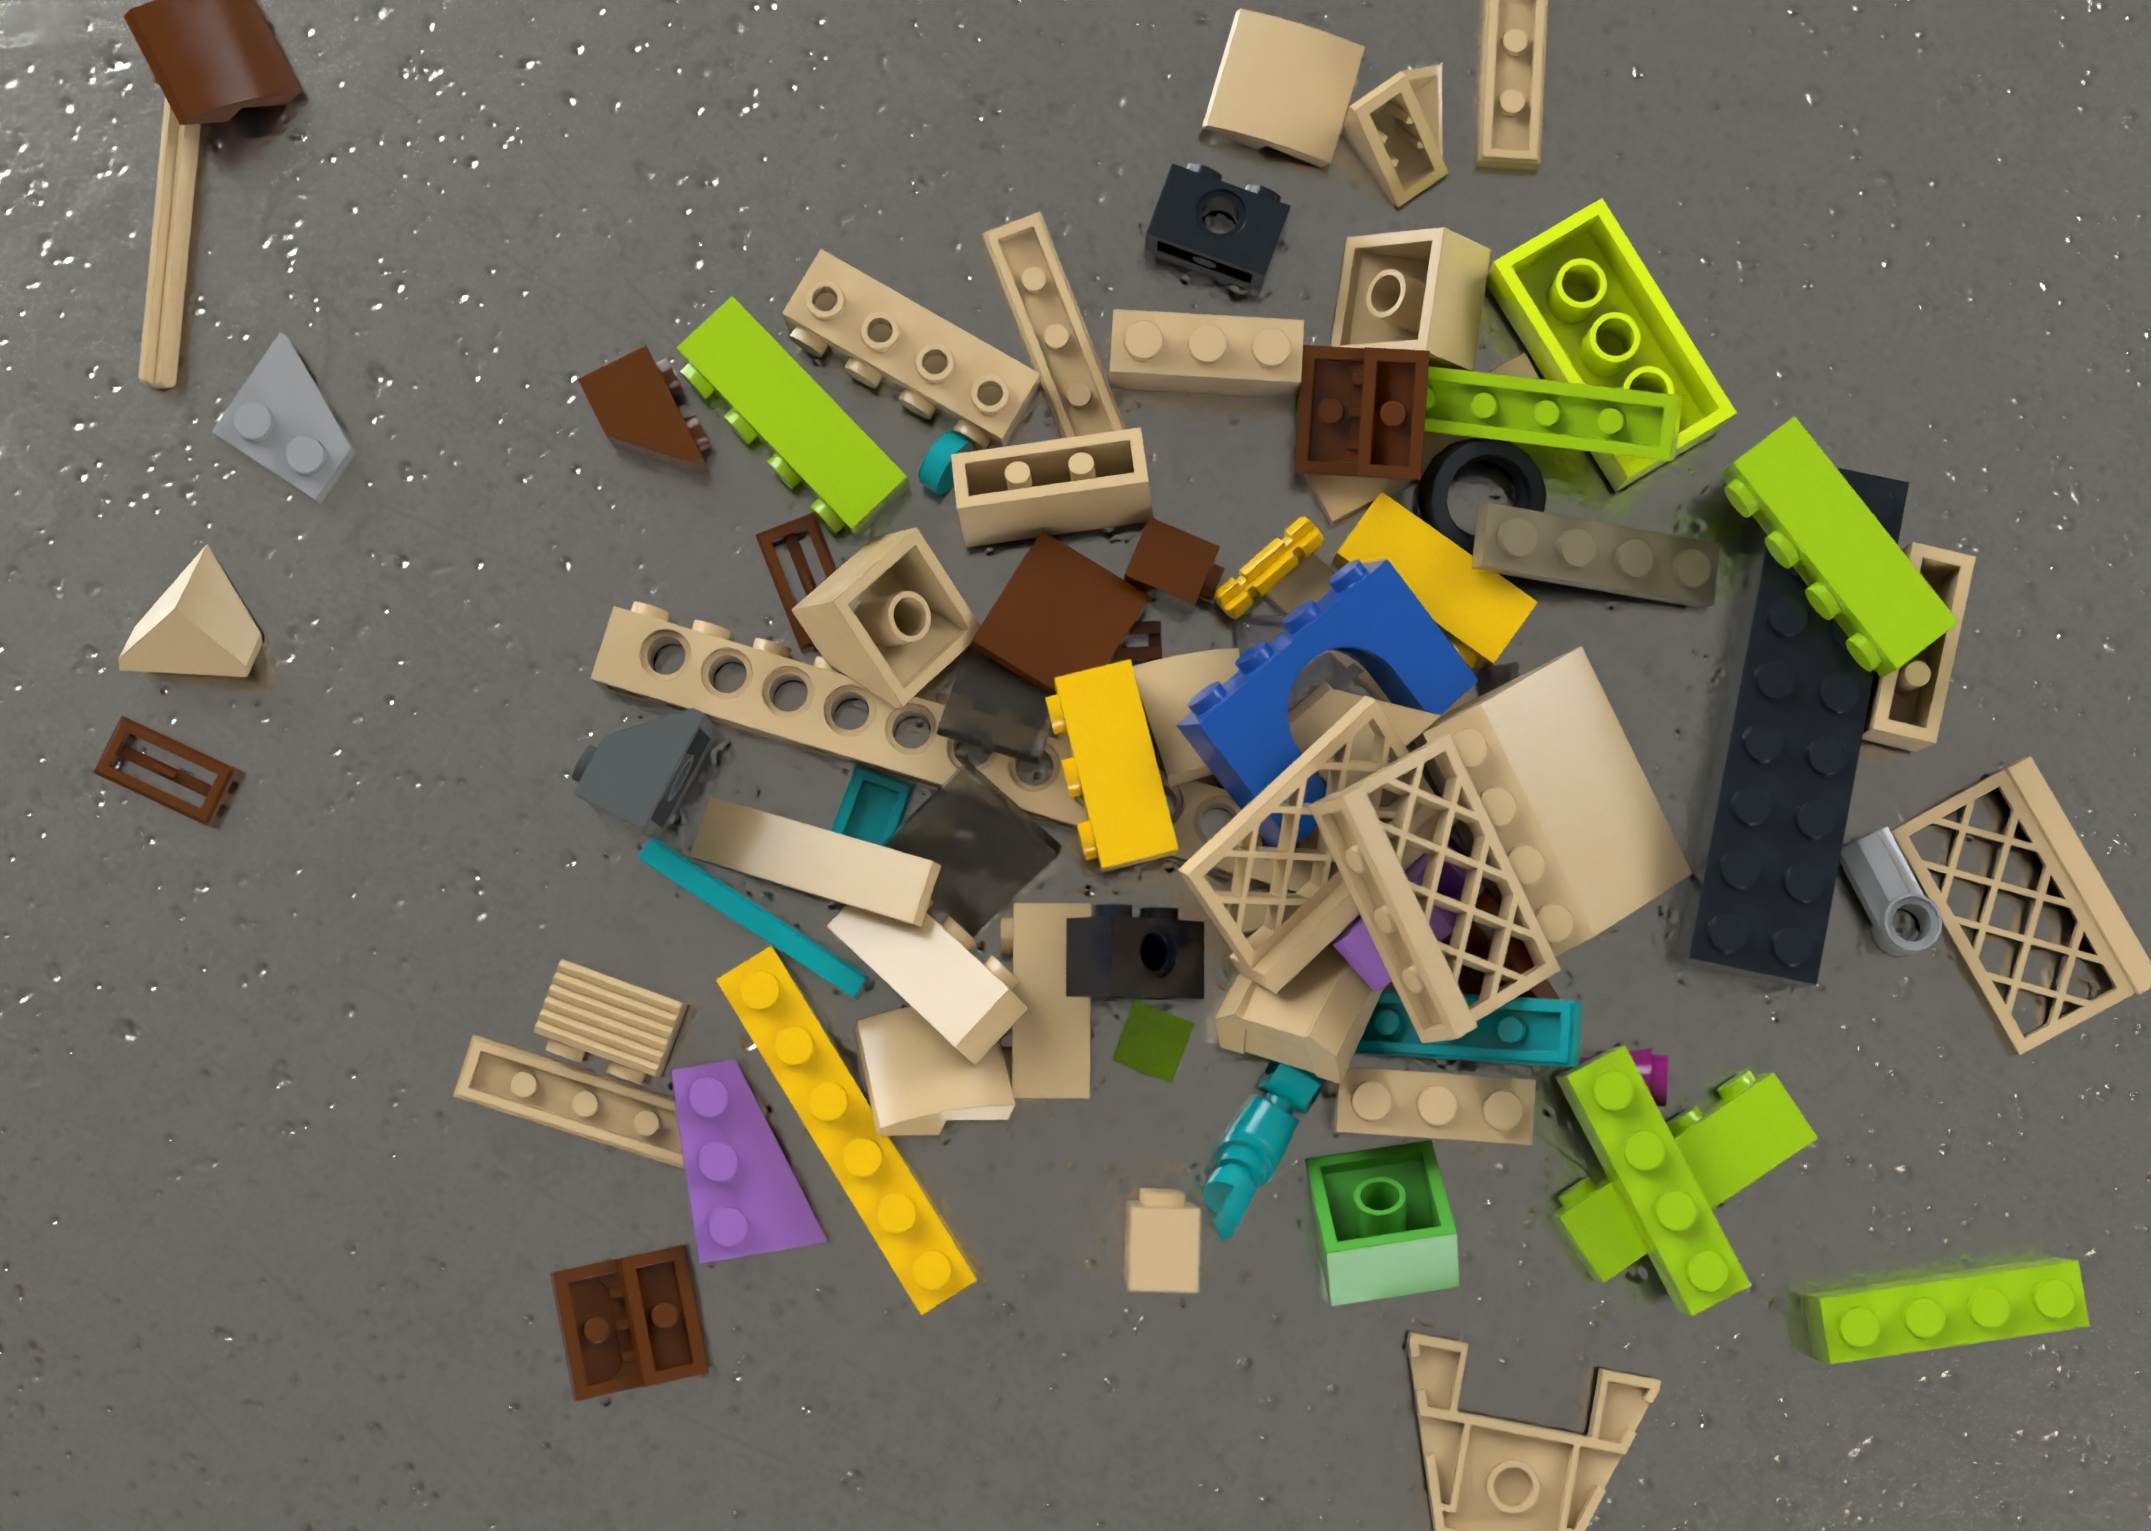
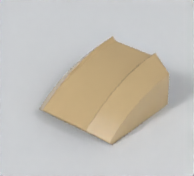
M1339 933L1278 993H1274L1239 974L1214 1019L1220 1047L1241 1054L1245 1052L1313 1072L1316 1077L1341 1084L1383 989L1374 992L1332 945L1340 935Z

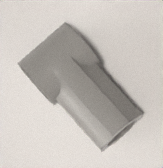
M1888 826L1842 848L1840 863L1872 922L1871 933L1878 947L1891 956L1904 957L1924 950L1936 942L1942 931L1943 919L1940 909L1931 899L1924 896ZM1897 909L1908 910L1918 919L1920 931L1916 941H1906L1895 932L1893 916Z

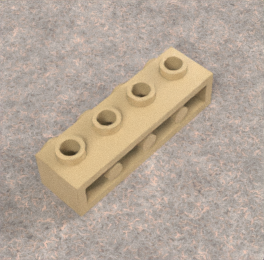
M820 249L782 312L787 328L793 331L789 338L796 345L818 357H822L825 351L832 353L847 362L843 369L856 380L872 388H876L881 381L901 393L898 401L903 406L926 419H931L935 412L956 424L953 430L972 441L974 447L980 450H985L988 444L996 448L1007 446L1041 388L1040 373Z

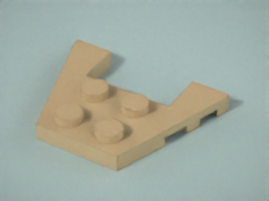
M1408 1331L1407 1347L1434 1531H1585L1606 1492L1605 1487L1623 1454L1626 1455L1637 1434L1635 1430L1649 1404H1653L1658 1395L1661 1381L1599 1368L1587 1435L1457 1410L1469 1344L1463 1341Z

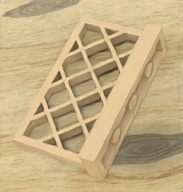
M1364 696L1178 869V872L1232 949L1233 953L1229 958L1239 973L1274 993H1278L1360 914L1320 829L1316 849L1295 848L1301 814L1313 815L1309 808V805L1312 803H1303L1307 779L1318 769L1330 770L1325 795L1327 796L1344 789L1347 771L1368 772L1367 776L1409 754L1376 699ZM1368 723L1375 734L1370 761L1349 760L1353 736ZM1406 773L1401 775L1403 780L1405 779ZM1422 774L1418 789L1435 795ZM1380 787L1367 794L1379 820L1393 826L1400 796L1388 807H1379L1383 788ZM1415 802L1408 833L1432 842L1439 811ZM1271 813H1283L1278 847H1256L1260 823ZM1453 819L1452 826L1458 821V819ZM1405 846L1400 863L1403 871L1405 872L1424 853ZM1224 857H1236L1231 891H1214L1204 875ZM1254 858L1275 859L1270 893L1248 892ZM1293 860H1313L1311 879L1296 894L1287 893ZM1223 903H1229L1228 910L1225 908ZM1246 904H1268L1264 924L1246 939L1241 931Z
M1450 734L1430 741L1342 791L1329 794L1309 805L1422 1044L1462 1037L1478 1027L1476 1021L1561 970ZM1435 756L1447 779L1442 798L1418 789L1424 763ZM1406 773L1404 782L1396 779ZM1381 787L1400 795L1393 826L1379 820L1367 794ZM1415 802L1439 811L1432 842L1408 833ZM1454 818L1468 823L1472 831L1474 843L1470 858L1447 849ZM1405 846L1429 855L1421 886L1408 881L1400 863ZM1444 861L1467 870L1460 902L1437 893ZM1482 877L1496 882L1502 895L1498 917L1475 908ZM1433 905L1457 914L1450 946L1438 942L1431 930L1429 921ZM1472 921L1495 929L1488 961L1465 952ZM1510 936L1524 941L1535 964L1534 967L1522 974L1503 967ZM1462 965L1485 973L1479 1000L1469 1006L1457 984ZM1500 980L1507 982L1503 986L1499 987Z
M2031 756L2016 760L2000 769L1997 773L1890 830L1926 897L1931 899L1940 909L1943 919L1942 924L2018 1055L2035 1048L2134 994L2140 995L2151 989V961ZM1996 788L2000 790L2011 809L2004 835L1968 826L1975 800ZM1964 806L1959 823L1942 819ZM2017 822L2029 842L2013 838ZM1930 824L1957 830L1947 867L1922 860L1909 836ZM1966 833L2002 843L1992 879L1956 869ZM2011 845L2036 852L2042 862L2043 869L2036 891L2001 882ZM1928 869L1945 874L1940 890ZM1954 876L1989 886L1979 922L1954 916L1946 901ZM2050 878L2062 898L2046 894ZM1998 889L2034 898L2024 935L1988 925ZM2043 901L2067 907L2074 917L2076 923L2069 948L2033 938ZM1960 925L1977 929L1973 945L1970 944ZM1986 932L2022 942L2011 978L1987 972L1981 963L1979 955ZM2082 935L2085 936L2095 955L2078 950ZM2031 944L2067 954L2056 991L2021 981ZM2076 957L2100 963L2114 988L2090 1001L2066 994ZM1992 980L2009 985L2005 1002ZM2018 988L2054 998L2047 1024L2025 1036L2011 1014ZM2064 1001L2081 1005L2059 1017Z

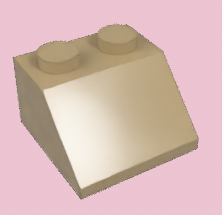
M1445 227L1347 237L1331 346L1430 351L1429 366L1473 371L1491 249Z
M917 527L874 537L791 609L828 664L895 708L903 707L971 644L981 626Z

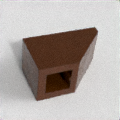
M645 345L578 379L605 435L614 448L697 475L709 470L701 452L712 446L695 413L683 418L673 397L684 392L667 357L655 362Z

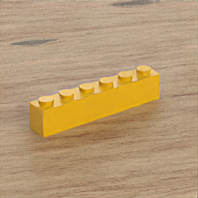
M769 946L716 979L920 1315L925 1314L977 1281L979 1275L894 1137L877 1136L867 1093L779 950Z

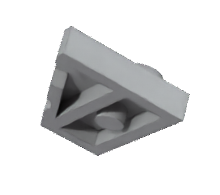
M280 332L211 432L322 504L355 456L356 451L331 412L330 405L322 391L314 382L299 356V351L295 344Z

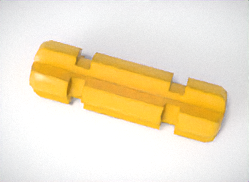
M1305 516L1299 517L1284 531L1285 537L1282 540L1275 538L1239 570L1238 574L1240 576L1236 580L1233 577L1229 578L1215 591L1214 599L1226 615L1232 619L1239 618L1253 606V598L1255 596L1262 598L1300 563L1298 559L1301 556L1305 559L1308 558L1322 545L1324 537L1312 521Z

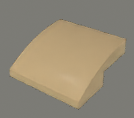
M1240 9L1236 11L1202 128L1256 150L1269 146L1317 167L1327 166L1332 163L1365 47L1297 22Z
M1249 648L1198 651L1133 666L1146 721L1169 787L1213 774L1176 725L1192 712L1187 705L1197 693L1217 681L1223 685L1239 671L1235 662Z
M912 1006L880 1013L857 1021L854 1030L877 1136L939 1135L946 1120L1009 1119L1015 1107V1101L1000 1040L974 1065Z

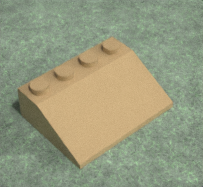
M1578 646L1443 714L1414 739L1417 748H1420L1440 736L1450 734L1555 957L1597 936L1693 874L1582 646ZM1435 756L1426 761L1425 764L1441 797H1443L1447 779ZM1458 820L1455 825L1471 856L1474 836L1468 823ZM1482 877L1487 890H1490L1500 906L1502 895L1496 882Z

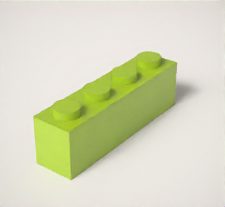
M733 296L677 347L686 364L680 371L683 378L705 400L714 393L730 409L723 418L747 444H750L756 437L773 454L766 461L769 467L789 488L793 489L800 482L817 499L809 507L834 534H837L844 527L856 540L910 489L908 478L901 469Z
M1795 416L1734 461L1720 475L1728 484L1724 487V492L1730 503L1742 516L1749 518L1752 515L1768 535L1764 541L1771 555L1784 568L1790 569L1793 566L1808 585V588L1805 589V594L1810 604L1823 618L1827 620L1835 619L1849 637L1846 640L1848 651L1865 670L1871 672L1874 669L1883 678L1898 670L1959 623Z
M1626 1046L1612 1047L1579 1064V1068H1572L1556 1076V1080L1677 1311L1694 1316L1750 1287L1751 1284Z
M1750 1069L1745 1070L1717 1089L1722 1097L1720 1101L1703 1112L1700 1111L1697 1105H1694L1666 1123L1712 1210L1818 1139V1136L1774 1072L1760 1073L1754 1077ZM1587 1177L1558 1196V1200L1563 1206L1552 1213L1550 1217L1594 1281L1605 1283L1647 1254L1608 1177L1597 1184L1593 1182L1591 1177Z
M2058 1257L1802 1294L1812 1358L1828 1364L2090 1326L2079 1261Z

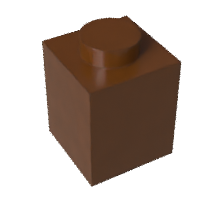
M1149 517L1124 574V580L1157 600L1193 614L1199 598L1211 603L1225 568L1215 564L1220 546Z

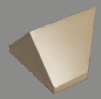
M1442 64L1400 71L1348 108L1342 134L1391 202L1398 208L1449 173L1443 160Z
M208 543L134 627L118 658L119 670L248 677L262 646L261 632Z
M1326 681L1288 713L1290 732L1299 751L1303 754L1364 696L1332 689ZM1377 700L1405 747L1441 717V715ZM1368 723L1353 736L1349 760L1370 761L1375 734ZM1318 769L1317 772L1328 783L1330 770ZM1347 771L1344 789L1367 777L1368 772Z

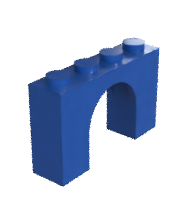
M1356 559L1342 567L1328 581L1333 588L1317 603L1311 599L1291 611L1282 621L1283 626L1286 628L1283 633L1270 644L1263 640L1249 648L1236 660L1235 665L1239 669L1236 674L1223 685L1218 681L1208 685L1189 701L1187 706L1192 712L1176 726L1241 810L1302 755L1290 732L1288 701L1298 674L1319 654L1333 650L1350 656L1368 671L1392 704L1437 715L1444 713L1479 681L1388 559L1366 563ZM1316 772L1307 779L1303 803H1314L1326 795L1327 786ZM1271 813L1260 823L1259 833L1269 846H1278L1283 813ZM1301 814L1296 844L1318 826L1313 815Z

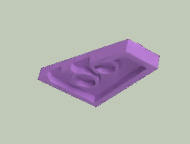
M730 1059L670 1069L699 1264L828 1242L737 1061Z

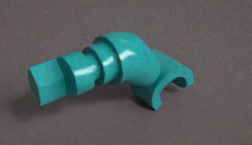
M1273 1060L1269 1062L1258 1082V1087L1268 1092L1264 1098L1256 1093L1231 1124L1217 1149L1216 1169L1212 1172L1203 1189L1202 1194L1205 1203L1217 1214L1213 1223L1221 1240L1229 1239L1234 1235L1254 1197L1255 1191L1259 1186L1265 1185L1272 1179L1300 1122L1292 1114L1297 1110L1306 1115L1327 1080L1316 1077L1313 1072Z

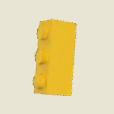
M1382 491L1339 548L1332 561V564L1341 569L1356 559H1360L1362 563L1388 559L1471 671L1475 666L1485 672L1488 671L1538 603L1498 573L1471 569L1473 556Z
M1131 659L1055 677L1057 694L1045 697L1054 735L1067 733L1072 757L1061 760L1070 798L1080 795L1083 797L1088 820L1076 824L1085 860L1098 858L1101 873L1177 854L1179 848Z

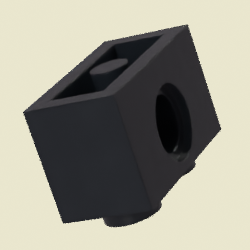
M1172 163L1146 232L1145 250L1262 291L1284 232L1291 206L1280 202L1281 196L1266 187L1247 184L1245 189L1221 181L1222 175L1210 167L1197 163H1188L1186 168ZM1224 211L1233 217L1236 226L1227 233L1218 234L1207 229L1202 219L1209 212Z
M1125 904L1093 905V917L1066 918V997L1158 1001L1204 999V922L1178 920V908L1167 907L1140 908V917H1132V905Z

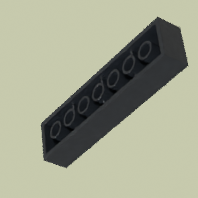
M1837 468L1898 545L1909 482ZM1757 522L1692 866L1693 874L1690 877L1675 962L1802 988L1817 985L1875 670L1873 669L1869 672L1855 661L1846 646V640L1849 639L1847 634L1834 618L1827 620L1813 608L1805 594V589L1808 588V585L1793 566L1790 569H1786L1775 560L1764 541L1768 535Z

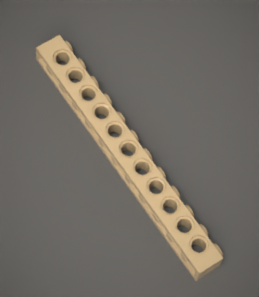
M634 602L631 611L613 606L590 678L600 688L680 712L694 708L704 713L710 721L852 764H859L882 773L1078 831L1076 823L1088 820L1081 796L1070 798L1061 764V760L1072 757L1066 732L1058 734L1057 739L1033 732L1035 722L1015 714L999 711L996 721L972 714L973 703L943 693L937 694L935 702L914 696L903 707L895 708L828 664L823 657L816 656L812 666L789 659L792 649L772 641L755 638L753 647L729 641L730 630L709 622L694 620L692 629L669 623L670 613L649 604ZM677 644L684 647L685 660L678 671L668 675L655 672L653 659L656 652L662 646ZM728 662H737L744 665L746 668V680L741 688L732 693H723L715 689L713 679L715 672L721 665ZM789 680H797L807 686L808 695L805 703L799 709L782 711L775 707L774 694L779 685ZM850 698L860 699L869 706V715L866 722L854 730L842 729L834 721V714L838 705ZM915 716L927 721L931 730L928 740L923 745L917 748H905L896 742L895 730L903 719ZM969 735H980L986 738L992 746L989 759L977 767L965 766L955 756L958 743ZM1040 753L1051 761L1053 773L1045 783L1036 786L1028 785L1017 776V764L1027 754ZM1159 770L1163 789L1172 797L1175 803V813L1171 820L1179 848L1177 854L1164 858L1185 864L1210 840L1203 833L1200 826V818L1205 811L1211 808H1223L1235 817L1242 810L1225 789L1216 787L1218 779L1213 774L1169 787L1164 771ZM1316 826L1297 844V848L1316 849L1319 827ZM1258 832L1256 847H1263L1262 836ZM1224 857L1210 871L1233 878L1236 857ZM1254 858L1250 883L1264 888L1269 887L1270 889L1275 859ZM1293 860L1287 893L1296 894L1311 879L1313 860Z

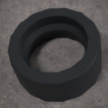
M1470 438L1451 443L1431 459L1420 480L1417 502L1421 519L1472 556L1475 535H1470L1456 525L1450 516L1447 505L1449 484L1455 474L1467 464L1481 460L1494 462L1504 468L1513 480L1516 492L1514 507L1540 512L1545 511L1547 494L1542 472L1527 452L1509 441Z

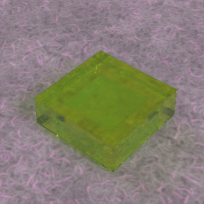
M1135 1000L1112 1061L1172 1084L1195 1023Z

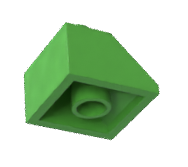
M1432 1140L1305 1159L1320 1261L1331 1306L1459 1287L1457 1232Z

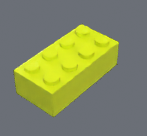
M1603 198L1493 261L1487 274L1486 285L1546 380L1682 395L1683 403L1675 457L1723 429L1737 414ZM1591 452L1615 492L1667 462Z

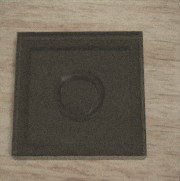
M969 760L955 771L881 845L940 864L941 868L931 899L972 936L1059 855L1062 847L1060 843Z

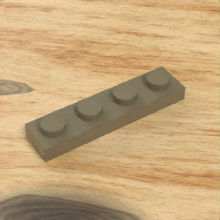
M1488 502L1478 506L1471 569L1706 608L1714 606L1720 543Z

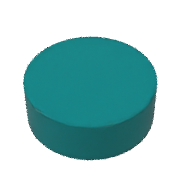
M954 430L943 433L931 446L920 466L918 473L919 482L937 495L945 494L954 486L951 454L971 452L974 450V443Z

